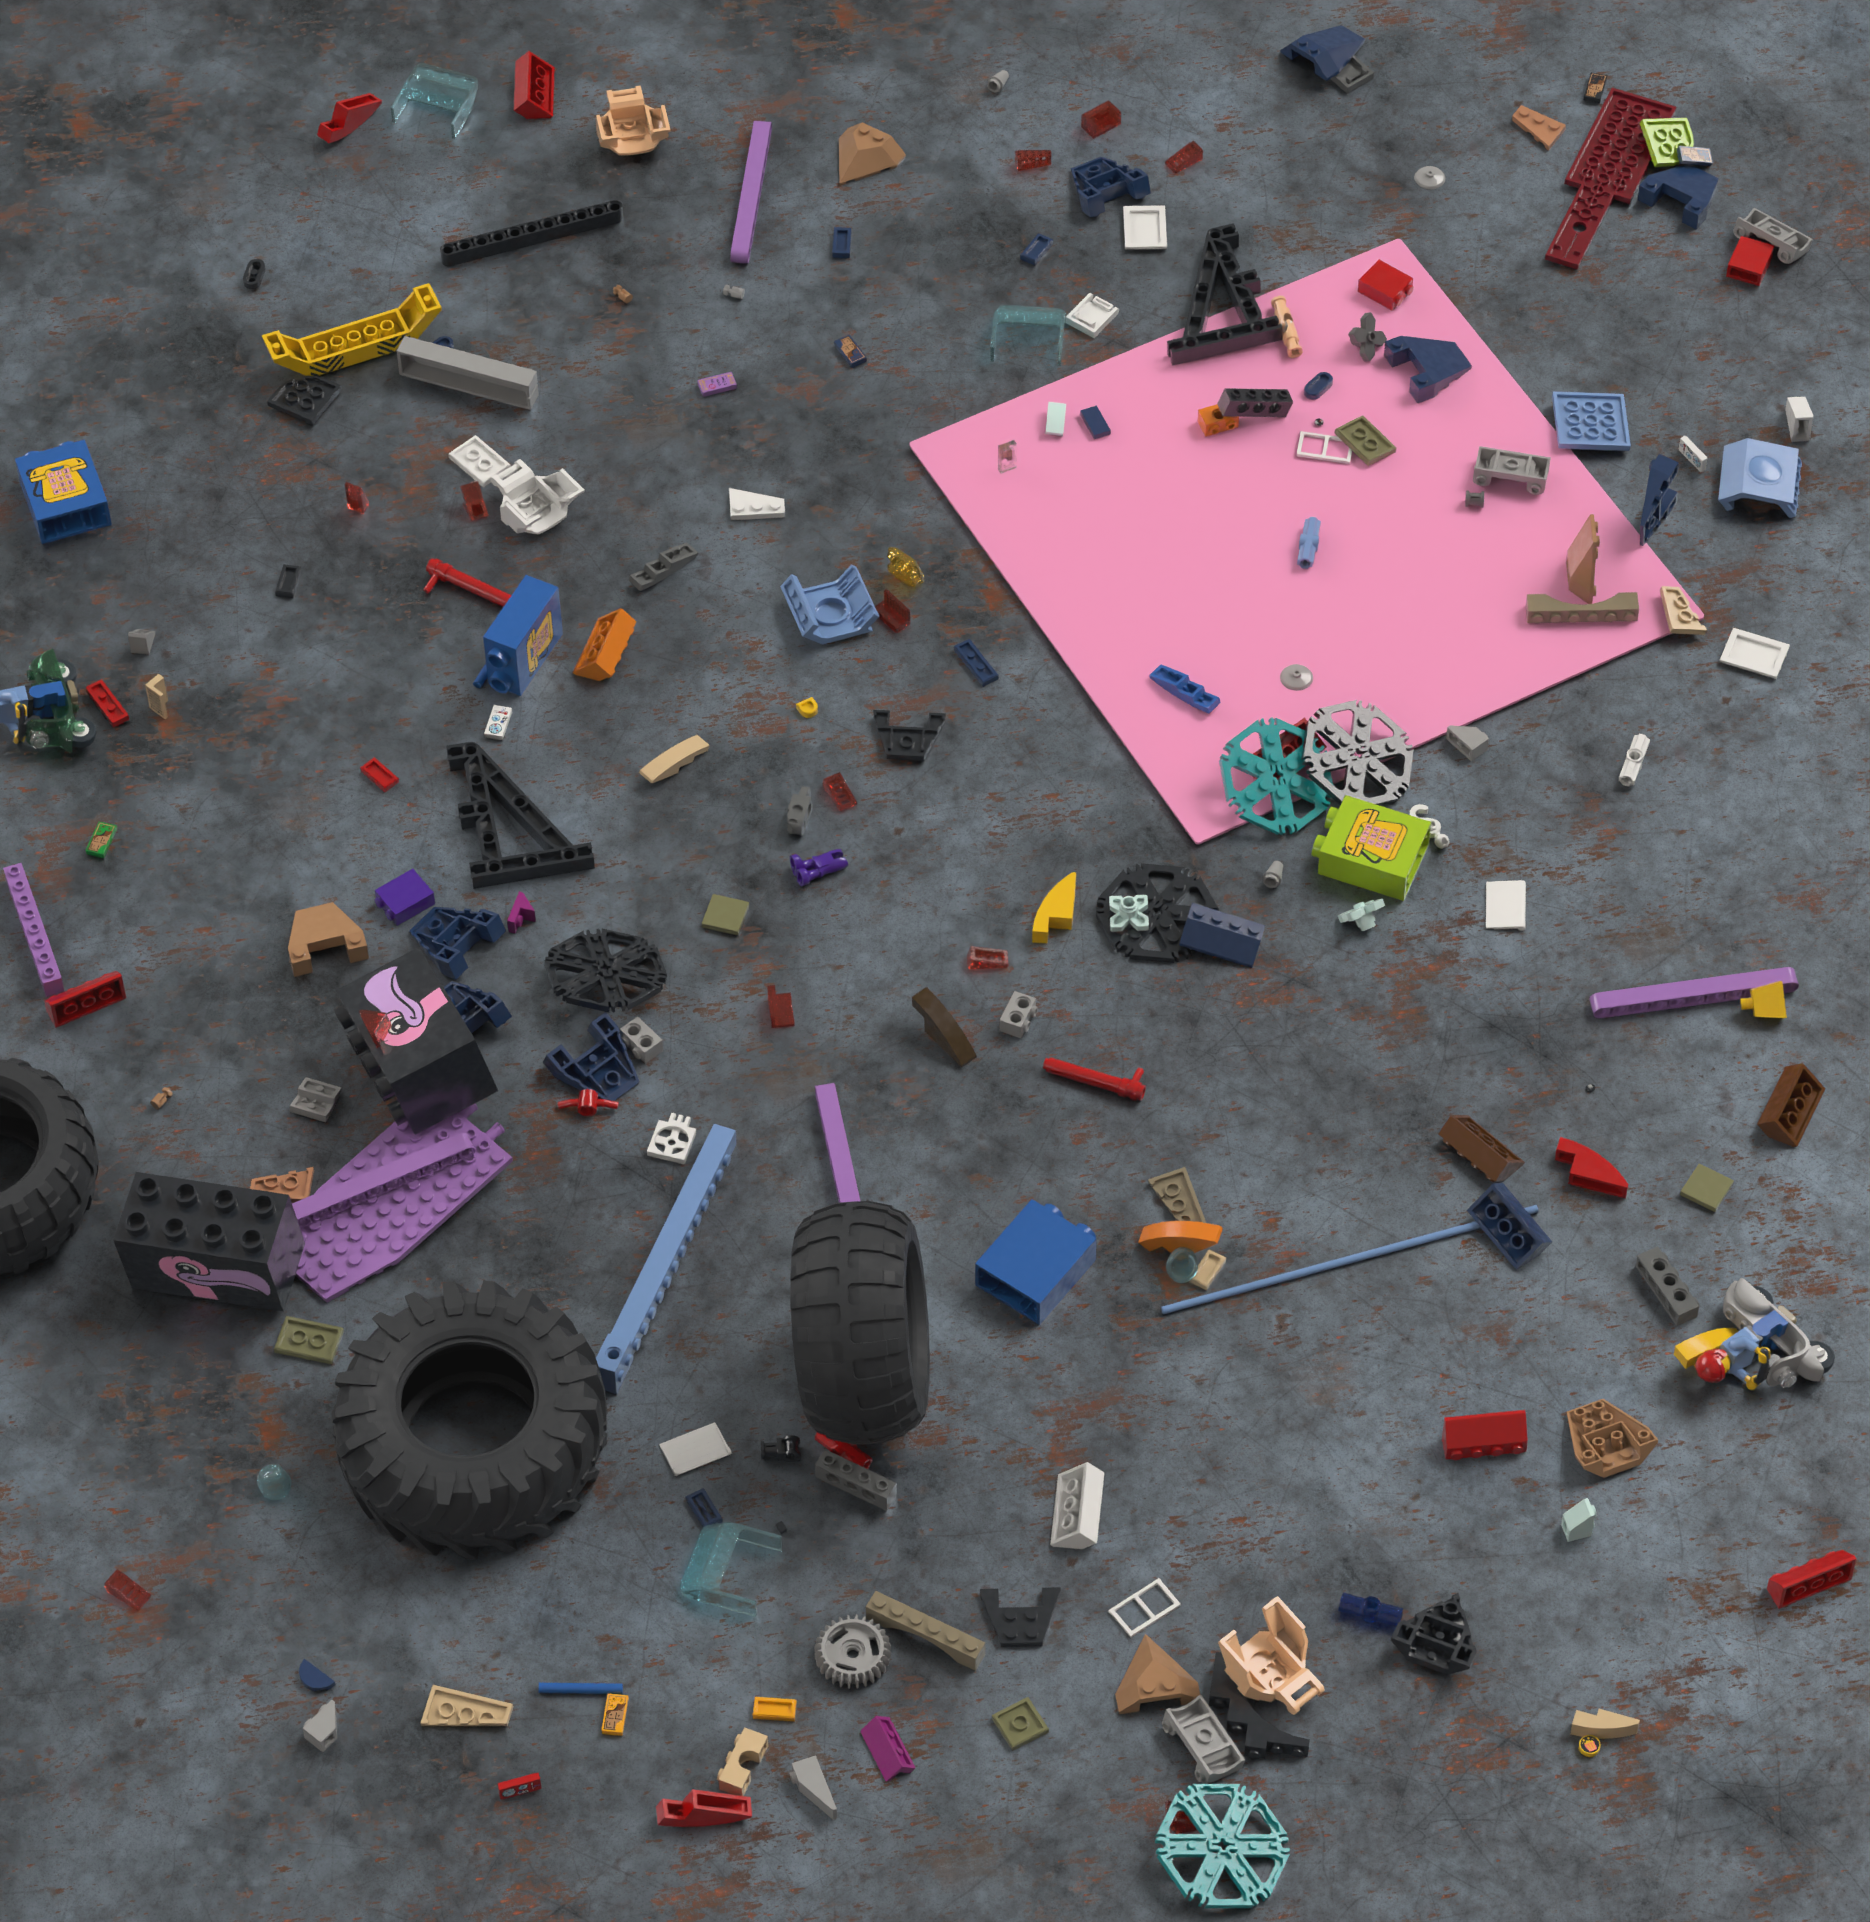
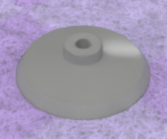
M1426 166L1415 173L1414 179L1422 188L1436 189L1444 184L1445 174L1437 167Z
M1293 664L1282 670L1280 681L1290 690H1304L1312 684L1313 674L1307 667Z

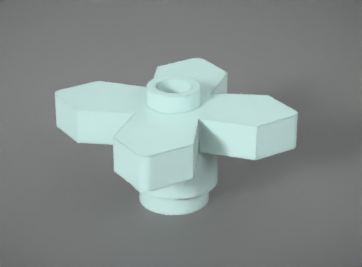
M1147 895L1126 896L1124 898L1122 896L1109 897L1110 910L1116 913L1110 918V930L1112 932L1123 931L1129 923L1137 931L1149 930L1148 916L1142 913L1148 909Z
M1378 899L1366 903L1364 901L1353 905L1354 909L1338 915L1340 923L1355 920L1358 928L1360 927L1361 931H1365L1376 926L1372 911L1384 907L1383 899Z

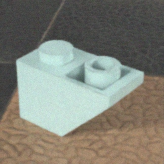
M1588 1498L1583 1499L1563 1514L1561 1525L1568 1542L1592 1535V1529L1595 1527L1594 1517L1597 1514L1594 1505L1590 1504Z

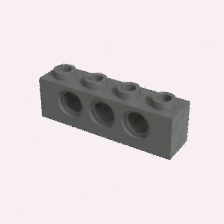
M1657 1246L1637 1255L1636 1268L1675 1325L1678 1326L1696 1318L1700 1308L1699 1302L1690 1294L1688 1285L1679 1278L1677 1269L1671 1266L1666 1253L1662 1252Z
M824 1450L815 1464L816 1478L886 1511L897 1496L896 1482L828 1450Z

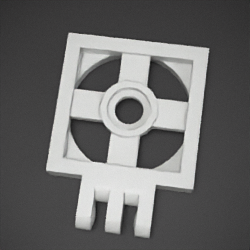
M671 1113L668 1122L659 1120L647 1149V1156L685 1164L696 1135V1129L689 1127L691 1117L687 1116L685 1122H683L684 1116L679 1115L676 1121V1114ZM664 1129L672 1131L668 1137H662L659 1134ZM679 1134H686L689 1141H679ZM674 1140L676 1143L669 1145L668 1141ZM655 1144L664 1145V1153L658 1150ZM682 1149L681 1152L672 1154L674 1150Z

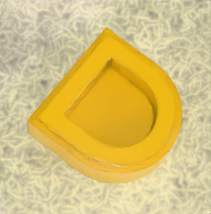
M813 697L796 704L797 710L805 718H812L818 713V705Z

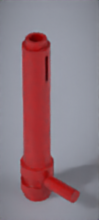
M432 558L427 563L426 571L432 577L423 590L428 594L440 579L444 582L453 583L502 607L505 606L512 596L454 569L452 565L443 563V561L437 558Z
M1052 1057L1046 1058L1043 1064V1069L1048 1073L1118 1093V1096L1126 1098L1128 1096L1131 1100L1142 1101L1145 1095L1146 1086L1139 1082L1144 1073L1142 1068H1137L1132 1079L1125 1077L1121 1079Z

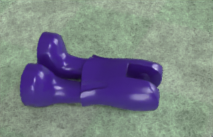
M841 849L832 850L819 856H812V859L802 860L798 854L790 855L792 872L794 876H797L800 886H805L818 877L821 878L828 873L840 871L848 866V862L843 857Z

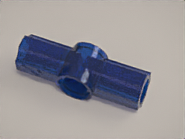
M1343 1592L1338 1611L1360 1616L1368 1623L1379 1621L1397 1626L1401 1622L1404 1608L1381 1603L1378 1598L1373 1596L1363 1598Z

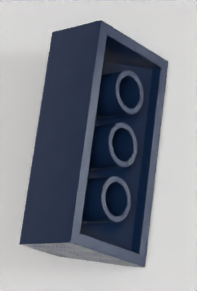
M1192 903L1179 945L1252 968L1265 925Z
M1504 1183L1492 1184L1467 1209L1468 1213L1515 1269L1521 1268L1539 1256L1552 1243V1240Z

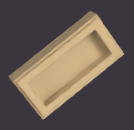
M1208 1250L1189 1278V1282L1207 1290L1225 1264L1226 1257Z

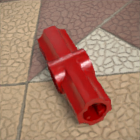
M816 1433L815 1440L830 1450V1452L866 1469L872 1463V1458L857 1448L856 1444L831 1440L826 1435Z

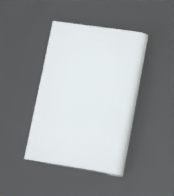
M1523 880L1486 882V929L1525 930L1526 882Z
M715 1422L659 1444L675 1476L732 1454Z

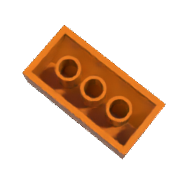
M622 608L598 618L573 673L597 681L612 677L617 663L621 660V654L628 645L627 641L634 632L633 628L637 621Z

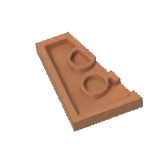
M1522 105L1512 116L1513 122L1525 132H1530L1537 142L1540 141L1545 145L1544 148L1548 151L1566 130L1565 124Z
M306 1168V1171L296 1172V1170L290 1171L289 1174L281 1176L270 1175L255 1178L251 1181L250 1189L288 1194L291 1202L295 1203L310 1196L314 1168Z

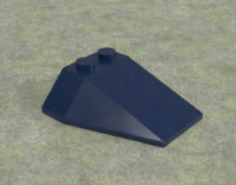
M1340 25L1303 35L1280 51L1292 60L1299 55L1304 56L1315 64V74L1328 81L1341 72L1364 44L1365 39Z

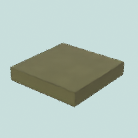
M713 894L703 918L702 927L739 935L749 909V902Z
M1698 1164L1682 1188L1680 1195L1716 1212L1733 1186L1734 1180Z
M1029 1697L992 1715V1720L1012 1751L1049 1733V1728Z

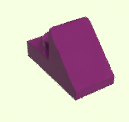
M520 891L507 920L508 932L516 934L518 927L522 926L523 919L536 922L533 907L524 893Z

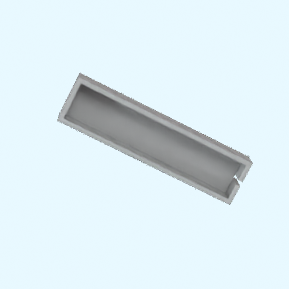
M404 336L397 349L399 375L529 410L532 409L539 396L537 371L407 336Z

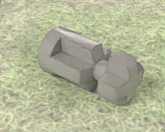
M725 285L723 294L728 295L731 293V297L743 299L745 289L734 286L730 289L729 285Z

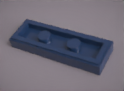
M970 639L954 646L956 654L982 687L999 679V675Z

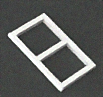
M1300 431L1296 456L1350 464L1352 450L1349 448L1347 459L1326 456L1328 441H1342L1339 437ZM1304 436L1325 439L1322 455L1301 452Z
M1158 1578L1108 1610V1612L1132 1638L1180 1607L1181 1604L1162 1583L1161 1579ZM1158 1585L1173 1602V1605L1155 1616L1139 1596ZM1135 1600L1150 1619L1131 1631L1115 1611Z

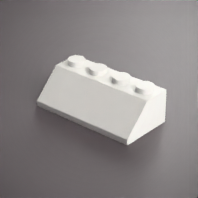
M1088 1462L1058 1474L1050 1543L1053 1547L1084 1549L1097 1543L1104 1472Z

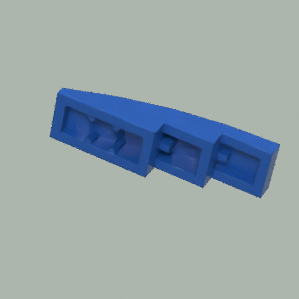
M1162 664L1149 675L1153 681L1180 700L1208 714L1221 703L1219 697L1205 692L1204 686L1190 681L1189 675Z

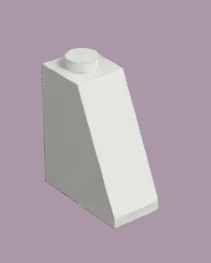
M1787 397L1785 410L1791 442L1809 441L1813 414L1806 397Z

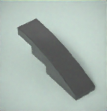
M687 542L661 552L658 559L646 563L643 570L631 574L629 582L639 591H642L684 567L698 556V552Z

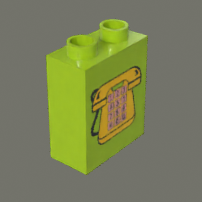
M1345 795L1339 809L1331 806L1328 811L1324 825L1326 829H1329L1327 836L1318 834L1315 839L1311 855L1319 858L1318 874L1404 901L1429 846L1431 822Z

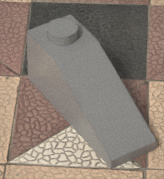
M816 1755L792 1763V1772H789L792 1783L797 1784L799 1791L831 1819H837V1808Z

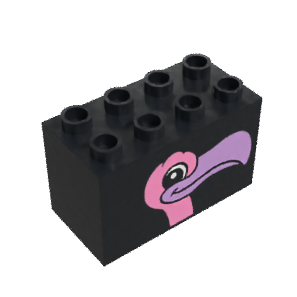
M419 947L336 990L343 1005L335 1008L334 1012L344 1030L351 1026L354 1027L353 1030L347 1032L346 1036L356 1055L367 1052L361 1055L360 1061L369 1078L371 1079L380 1074V1077L374 1079L373 1083L383 1102L394 1098L395 1101L388 1104L387 1107L397 1126L407 1121L416 1135L498 1092V1088L476 1040Z
M141 1172L135 1173L113 1239L133 1289L283 1312L305 1246V1241L288 1194Z

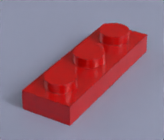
M102 679L85 687L88 695L113 728L130 720L128 713Z

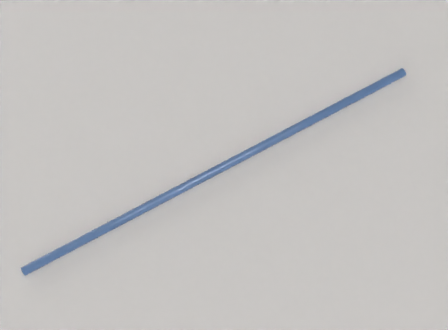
M1537 1205L1525 1208L1530 1215L1538 1213ZM1476 1221L1162 1306L1161 1311L1162 1314L1175 1312L1476 1230L1481 1227Z

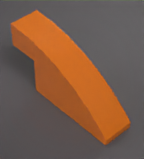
M1194 1221L1160 1222L1145 1226L1138 1243L1148 1251L1164 1247L1178 1259L1218 1244L1223 1228L1219 1225Z

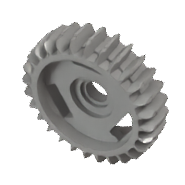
M857 1614L854 1619H850L849 1615H847L846 1620H842L839 1617L838 1623L832 1620L831 1627L825 1625V1631L820 1630V1637H817L814 1647L816 1665L820 1668L821 1674H825L826 1680L832 1677L833 1684L839 1681L840 1687L846 1683L849 1689L851 1684H855L858 1689L859 1683H863L865 1687L868 1680L874 1683V1676L880 1679L881 1672H886V1666H889V1659H891V1644L889 1643V1637L885 1634V1629L880 1630V1624L874 1625L873 1619L866 1622L865 1616L862 1620H858ZM842 1634H845L842 1638H840V1639H839L838 1641H836L834 1644L831 1643V1642H832L835 1638H837L838 1636H840V1635H842ZM873 1639L876 1642L879 1655H872L869 1640ZM855 1650L859 1655L856 1658H850L847 1653ZM837 1665L853 1669L856 1671L843 1670L838 1668Z

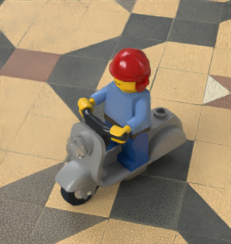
M1740 1278L1739 1281H1734L1728 1287L1723 1301L1724 1315L1740 1331L1725 1340L1719 1349L1703 1352L1698 1357L1695 1367L1698 1376L1705 1382H1720L1724 1379L1726 1373H1731L1741 1381H1746V1386L1750 1390H1754L1764 1380H1766L1769 1386L1780 1384L1782 1388H1789L1796 1382L1798 1375L1811 1381L1820 1382L1822 1375L1833 1367L1835 1355L1830 1346L1824 1342L1809 1341L1802 1330L1795 1325L1797 1322L1796 1317L1782 1305L1776 1308L1773 1305V1297L1767 1290L1762 1287L1752 1286L1745 1279ZM1771 1347L1773 1350L1781 1348L1788 1356L1780 1358L1776 1354L1770 1355L1769 1348ZM1758 1358L1759 1362H1761L1757 1375L1750 1377L1748 1376L1749 1373L1742 1368L1750 1365Z

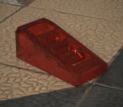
M1192 141L1166 160L1165 164L1176 174L1202 160L1203 149L1195 141Z
M1051 150L1015 151L1017 170L1023 171L1051 165Z
M346 482L345 491L348 508L364 514L369 507V501L363 489Z
M840 772L823 779L822 785L840 811L857 805L856 799ZM843 794L846 795V796H844V797H842V798H840V799L838 798V796H840V795H843ZM849 799L850 802L842 805V801Z
M970 946L967 953L968 969L1008 968V950Z
M118 1569L105 1582L107 1592L137 1611L151 1598L150 1593ZM131 1590H134L133 1593L128 1597L127 1595L131 1592ZM138 1594L141 1595L136 1602L133 1601Z

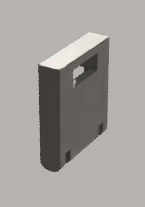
M1353 56L1341 72L1332 77L1331 80L1348 94L1374 79V72L1356 56Z

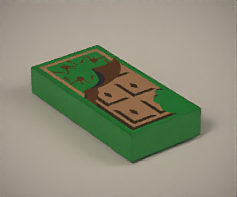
M98 822L86 848V854L105 858L117 831V825Z

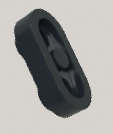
M253 259L247 264L243 276V283L247 289H256L261 285L266 270L265 263L262 260Z

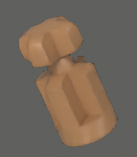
M617 285L613 288V293L618 295L626 304L631 302L633 296L625 289H621L622 286Z
M164 1087L162 1089L163 1094L158 1093L150 1101L155 1109L159 1110L167 1101L166 1097L173 1095L169 1088Z

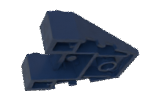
M1098 157L1071 168L1082 211L1089 217H1096L1100 213L1105 212L1104 202L1127 193L1135 199H1142L1146 195L1151 194L1149 179L1146 173L1138 168H1134V170L1129 169V166L1126 164L1122 166L1117 165V161Z
M1683 165L1648 175L1639 185L1637 200L1653 207L1664 194H1667L1687 204L1683 210L1682 223L1697 230L1706 220L1719 178L1692 165Z
M1398 336L1385 341L1384 357L1392 368L1411 361L1420 374L1410 377L1409 388L1410 394L1417 403L1434 398L1441 389H1446L1450 382L1454 379H1459L1472 369V365L1455 342L1409 336Z
M1661 454L1656 459H1653L1649 465L1650 473L1640 524L1641 546H1644L1654 532L1652 530L1654 527L1658 528L1661 525L1659 521L1662 517L1667 518L1677 503V492L1670 489L1669 486L1678 474L1679 462Z
M434 907L409 932L440 972L456 980L469 968L463 955L480 938L494 943L506 932V929L499 914L486 909L474 912L469 908H465L464 911H456L455 908Z
M454 981L443 987L471 1033L487 1021H490L498 1028L512 1017L504 1002L492 992L485 993L478 988L474 990L468 985Z
M605 1012L592 1021L587 1029L597 1044L575 1060L561 1044L546 1055L543 1063L555 1078L581 1091L585 1089L594 1090L598 1093V1099L615 1101L640 1081L633 1063L629 1059L626 1051L627 1048L621 1039L618 1026Z

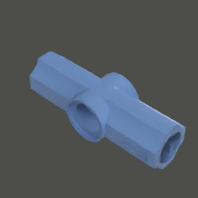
M1316 517L1305 519L1303 534L1301 533L1297 565L1303 569L1313 567L1315 552L1318 550L1321 521Z

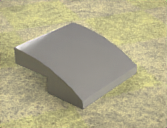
M305 1077L298 1087V1095L290 1105V1112L326 1122L337 1103L342 1088Z

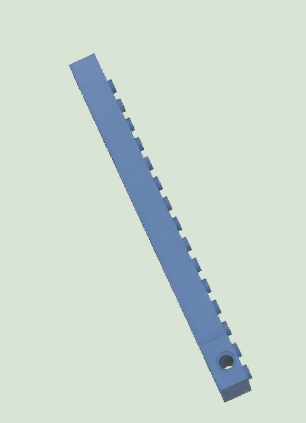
M713 1124L611 1334L608 1333L596 1357L605 1391L614 1394L618 1393L633 1362V1355L640 1348L642 1336L646 1335L651 1319H654L656 1308L663 1300L664 1291L666 1288H669L672 1275L677 1272L679 1261L686 1253L687 1244L692 1241L694 1230L700 1225L702 1214L708 1208L709 1199L711 1196H714L716 1185L723 1177L724 1168L730 1163L731 1154L736 1146V1130Z

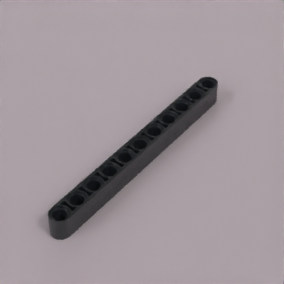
M612 200L445 243L440 247L441 262L444 266H455L617 224L623 220V206L620 201Z

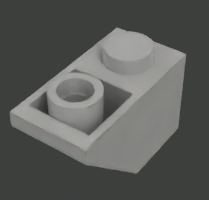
M333 1700L321 1706L318 1713L313 1718L308 1719L303 1727L304 1738L322 1752L337 1739V1711Z

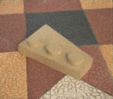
M1662 586L1660 595L1670 633L1705 635L1707 629L1704 625L1701 626L1698 621V615L1690 609V603L1679 587Z

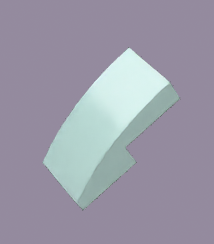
M1048 402L1045 434L1063 436L1066 404Z

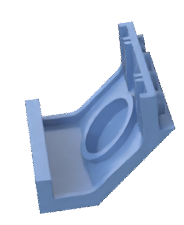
M1750 438L1725 445L1718 501L1727 511L1734 509V500L1740 498L1775 503L1782 508L1789 518L1795 517L1798 508L1799 481L1801 480L1800 470L1802 467L1801 459L1798 457L1799 449Z
M850 565L833 582L803 589L797 576L791 574L780 586L802 637L822 645L873 631L871 625L879 617L861 575L854 565Z

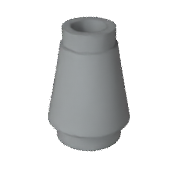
M1001 70L990 77L987 83L988 89L994 93L1000 92L1009 78L1008 72Z
M1274 861L1263 875V882L1269 888H1276L1281 883L1283 864L1280 861Z

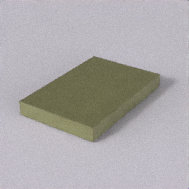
M1363 415L1335 429V434L1368 466L1396 452L1397 448Z
M286 1316L275 1344L274 1352L332 1365L344 1333V1328Z

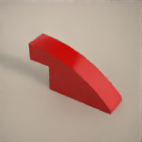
M371 93L336 102L332 119L320 123L317 136L328 143L347 136L361 126L382 104V100Z
M1560 1137L1555 1160L1572 1164L1568 1184L1626 1198L1629 1184L1608 1160L1582 1144Z
M692 1789L683 1801L662 1799L656 1806L657 1825L701 1827L749 1819L752 1817L751 1797Z

